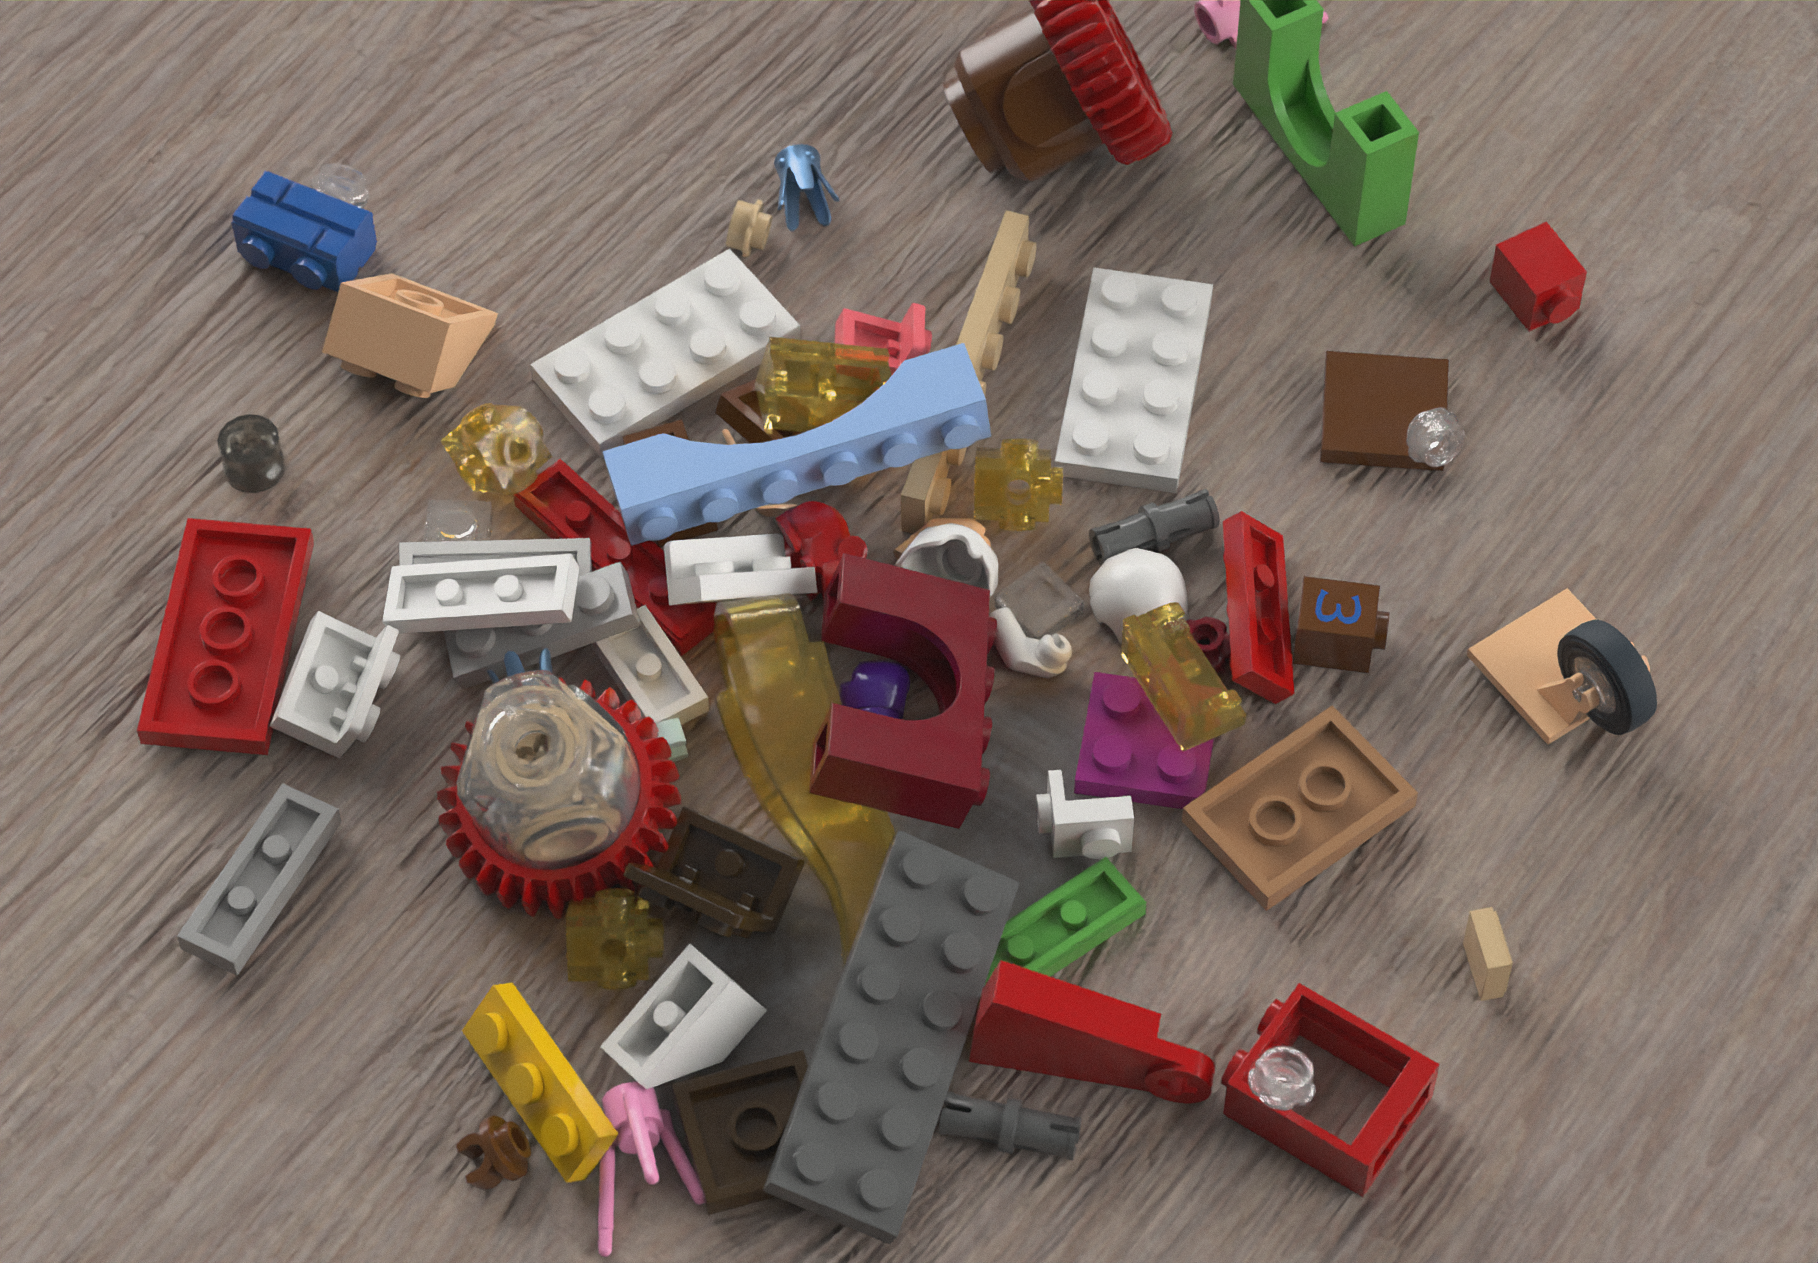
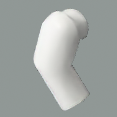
M1000 608L989 614V617L997 619V630L993 644L1010 670L1043 678H1050L1064 672L1067 662L1072 656L1071 645L1065 637L1055 633L1053 636L1044 635L1041 640L1028 638L1025 636L1011 609Z

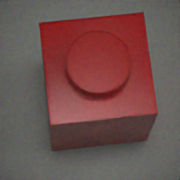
M1546 221L1496 244L1489 282L1528 332L1550 322L1553 324L1560 323L1580 309L1587 271Z

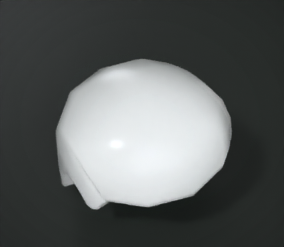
M949 523L927 527L905 549L896 564L897 567L990 590V597L998 586V560L996 554L976 531L959 524Z
M1139 548L1129 549L1108 558L1090 580V605L1098 624L1105 623L1114 631L1119 643L1124 646H1156L1174 637L1179 625L1188 620V599L1182 573L1163 554Z

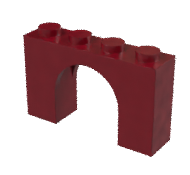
M843 554L825 591L821 641L883 656L905 665L914 671L931 689L936 698L940 714L924 720H902L832 703L813 740L809 782L810 794L960 829L972 805L979 807L982 805L990 780L989 768L982 767V755L987 749L992 732V718L984 716V707L990 697L995 676L994 667L986 665L987 655L993 646L997 630V619L989 617L990 590Z

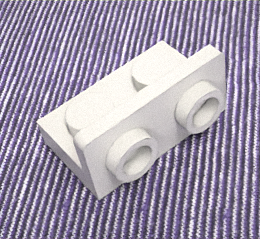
M781 534L669 541L664 545L669 605L786 597L817 592L815 567L791 569L790 557H785L784 538Z

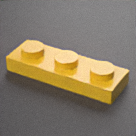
M513 982L492 985L462 1029V1032L565 1182L586 1180L619 1134Z

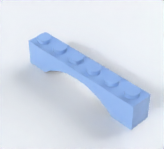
M961 343L903 361L889 380L862 404L830 423L796 436L764 443L723 445L689 441L662 433L602 452L614 495L632 546L649 540H662L675 532L708 522H721L735 514L764 505L784 503L797 495L830 485H843L857 477L886 468L903 467L916 459L949 449L966 448L976 441L991 437L986 398L965 344Z

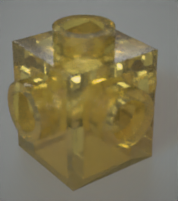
M492 403L482 404L467 413L462 418L461 424L440 440L454 461L458 474L470 486L472 491L506 495L519 493L537 479L538 474L536 470L552 458L551 453L541 439L544 436L541 425L530 412L521 408V406L494 405Z
M1025 438L1001 440V448L976 447L973 520H999V528L1009 531H1031L1036 529V522H1049L1050 504L1062 505L1063 467H1051V449H1039V441ZM1014 480H1023L1028 486L1023 489H1015L1009 483Z
M623 888L600 890L594 894L595 898H584L578 902H574L570 898L566 913L568 982L597 981V986L600 988L622 990L636 986L637 980H649L652 958L664 957L663 918H651L650 902L640 897H635L634 891Z

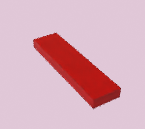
M561 459L513 493L515 507L551 539L590 538L592 572L621 562L629 575L636 609L646 605L681 657L728 621L727 607L721 602L669 605L664 551L652 540L631 546L621 513Z

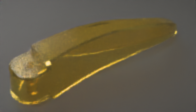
M791 593L717 602L714 612V638L726 691L718 694L716 707L726 737L738 765L762 809L802 859L806 860L808 866L824 886L839 924L844 970L890 841L896 834L888 813L885 811L809 793L813 740L831 704L842 705L835 685L824 642H809L801 609L796 598Z

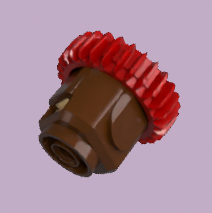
M1029 0L1031 6L988 28L984 38L959 51L954 65L957 76L943 83L947 100L956 120L985 169L989 173H993L1006 166L1014 177L1029 182H1034L1103 144L1106 145L1109 153L1114 156L1116 161L1129 165L1152 155L1163 146L1169 144L1173 133L1166 117L1167 114L1160 103L1161 100L1144 68V64L1140 60L1133 43L1125 31L1124 25L1120 22L1109 0Z

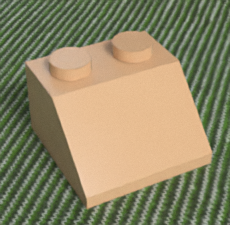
M392 273L341 282L322 352L341 359V368L350 373L364 377H376L378 373L396 380L394 387L400 392L415 397L429 398L433 392L456 386L494 327L498 313Z

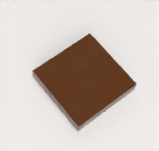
M1326 351L1320 462L1444 471L1446 461L1449 359Z

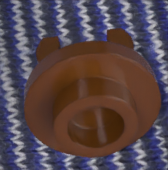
M492 1115L481 1121L479 1133H470L464 1136L456 1145L458 1153L471 1159L478 1158L484 1153L482 1165L465 1176L468 1184L481 1190H489L496 1187L504 1178L509 1181H516L528 1172L527 1158L531 1156L530 1143L520 1126L513 1121L506 1122L501 1117Z

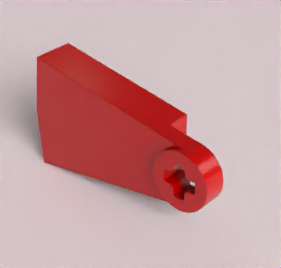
M1002 960L982 989L969 1062L1148 1091L1164 1100L1187 1104L1202 1102L1211 1096L1216 1069L1213 1060L1204 1053L1157 1038L1161 1013Z

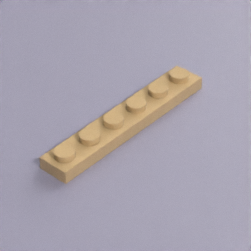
M1005 211L956 344H965L984 396L986 392V382L982 381L986 369L993 371L996 369L1002 351L1003 335L999 334L1003 322L1011 324L1016 315L1020 298V288H1016L1019 276L1029 277L1036 255V242L1028 241L1029 216L1011 211ZM967 447L949 449L913 461L901 493V531L914 534L932 519L933 513L943 515L951 490V479L946 478L951 464L956 466L962 464Z

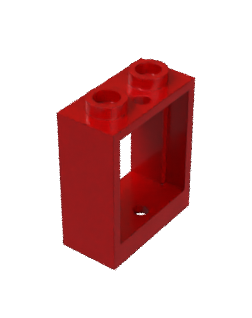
M1298 983L1285 1003L1275 999L1268 1007L1257 1028V1034L1260 1037L1249 1053L1239 1049L1228 1063L1221 1078V1084L1226 1087L1223 1114L1361 1197H1364L1432 1098L1440 1064L1303 984ZM1299 1035L1390 1088L1351 1145L1260 1092Z

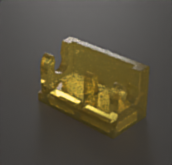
M769 337L755 381L764 428L807 432L830 423L859 406L892 376L888 363L890 357L888 349Z
M1173 602L1137 617L1134 614L1123 619L1121 655L1181 750L1186 751L1245 725L1246 713L1241 705H1239L1242 703V699L1236 690L1226 689L1189 632V625L1184 618H1181L1185 615L1181 605L1178 602Z

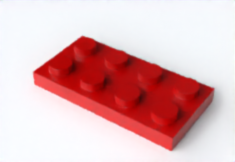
M187 518L137 727L140 744L268 755L274 728L270 727L282 693L314 546L313 534L310 528Z

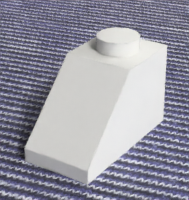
M689 944L600 1047L646 1089H650L723 1062L767 1010L724 971Z

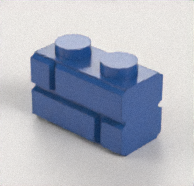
M265 171L251 189V196H246L233 214L231 222L237 251L248 263L261 269H266L271 265L289 272L300 284L314 290L324 286L339 292L341 282L352 281L356 278L359 267L363 268L375 251L377 243L372 212L269 171Z

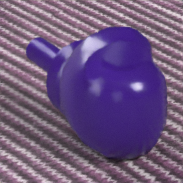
M884 660L859 662L852 672L851 680L840 685V705L902 719L907 694L910 689V676L904 667L895 662Z

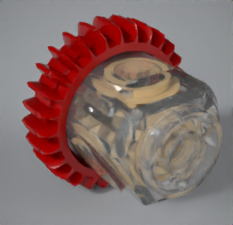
M549 670L528 671L506 677L487 688L479 714L475 717L474 723L466 721L465 728L470 735L468 745L451 743V751L460 765L441 766V774L446 783L451 787L437 791V799L442 808L447 811L438 816L439 824L444 833L451 835L446 839L447 848L456 859L460 858L458 866L466 878L472 879L477 877L475 879L479 890L486 896L498 890V899L508 910L521 896V902L526 913L532 917L536 915L542 901H547L550 911L557 919L562 917L564 902L574 901L581 915L586 916L588 914V897L598 895L607 907H612L611 887L619 883L630 893H634L636 890L633 881L623 876L628 863L653 867L647 855L648 851L653 850L666 853L669 848L665 837L658 830L674 829L677 818L672 810L668 808L681 804L680 792L672 784L679 780V771L675 762L668 760L672 756V751L667 740L664 737H658L659 730L655 721L650 716L642 718L638 705L632 699L620 706L617 693L611 687H608L596 700L592 684L586 679L578 688L573 684L567 686L564 679L557 678Z

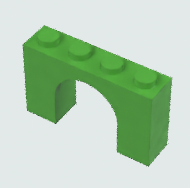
M1240 0L1233 86L1354 247L1405 225L1419 131L1388 91L1335 112L1327 95L1320 71L1319 46L1324 9L1317 0Z

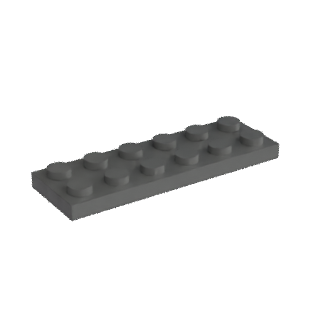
M898 829L887 849L764 1186V1192L889 1245L898 1237L1020 882Z

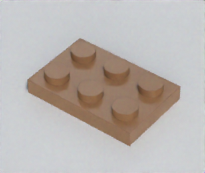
M1332 705L1183 807L1182 822L1267 911L1414 808L1418 792Z

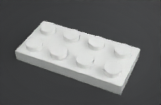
M728 249L530 364L533 381L599 457L603 458L602 451L624 445L622 436L657 426L800 341V325L731 249Z
M1093 268L1055 458V476L1177 493L1211 306L1213 284Z

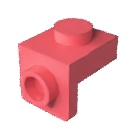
M912 303L901 323L843 308L835 323L834 369L887 382L903 361L928 354L932 343V332L925 329V306Z

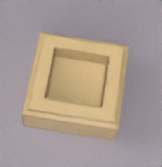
M1493 907L1470 911L1463 946L1480 1001L1503 997L1507 989L1513 962L1497 912L1493 910Z

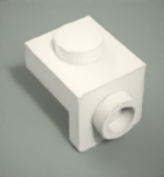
M1048 771L1047 794H1036V817L1039 834L1050 833L1053 858L1086 856L1091 859H1103L1104 857H1112L1117 853L1132 851L1134 814L1131 796L1065 801L1062 771Z

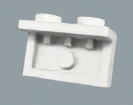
M318 611L309 623L270 727L337 758H341L356 739L364 743L370 736L380 714L381 708L372 704L377 689L379 687L384 690L387 687L400 660V655L392 651L399 630L387 624L377 637H373Z

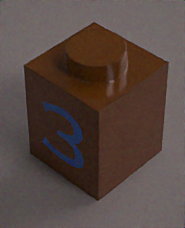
M1304 576L1293 664L1369 673L1372 650H1385L1390 612L1377 611L1380 585Z

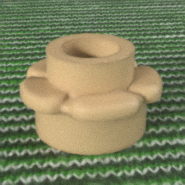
M759 199L755 204L738 200L728 229L726 246L742 250V257L745 258L750 256L752 247L760 250L764 249L771 228L772 215L762 213L764 204Z

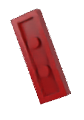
M1240 511L1223 521V559L1226 568L1227 615L1229 618L1232 680L1270 702L1277 704L1295 694L1284 538L1282 534Z

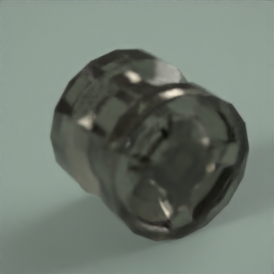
M247 414L230 420L220 430L217 439L220 457L223 460L225 478L233 488L241 492L258 493L267 491L277 485L284 475L286 466L283 452L280 448L281 442L278 429L271 420L261 415ZM246 449H249L248 455L244 454V451Z

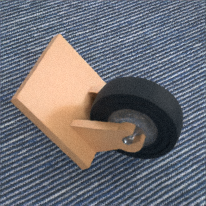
M1568 588L1470 647L1467 652L1468 658L1548 745L1589 719L1611 734H1626L1646 723L1654 715L1657 708L1656 689L1646 656L1643 655L1641 657L1633 642H1630L1614 626L1605 621L1597 620Z

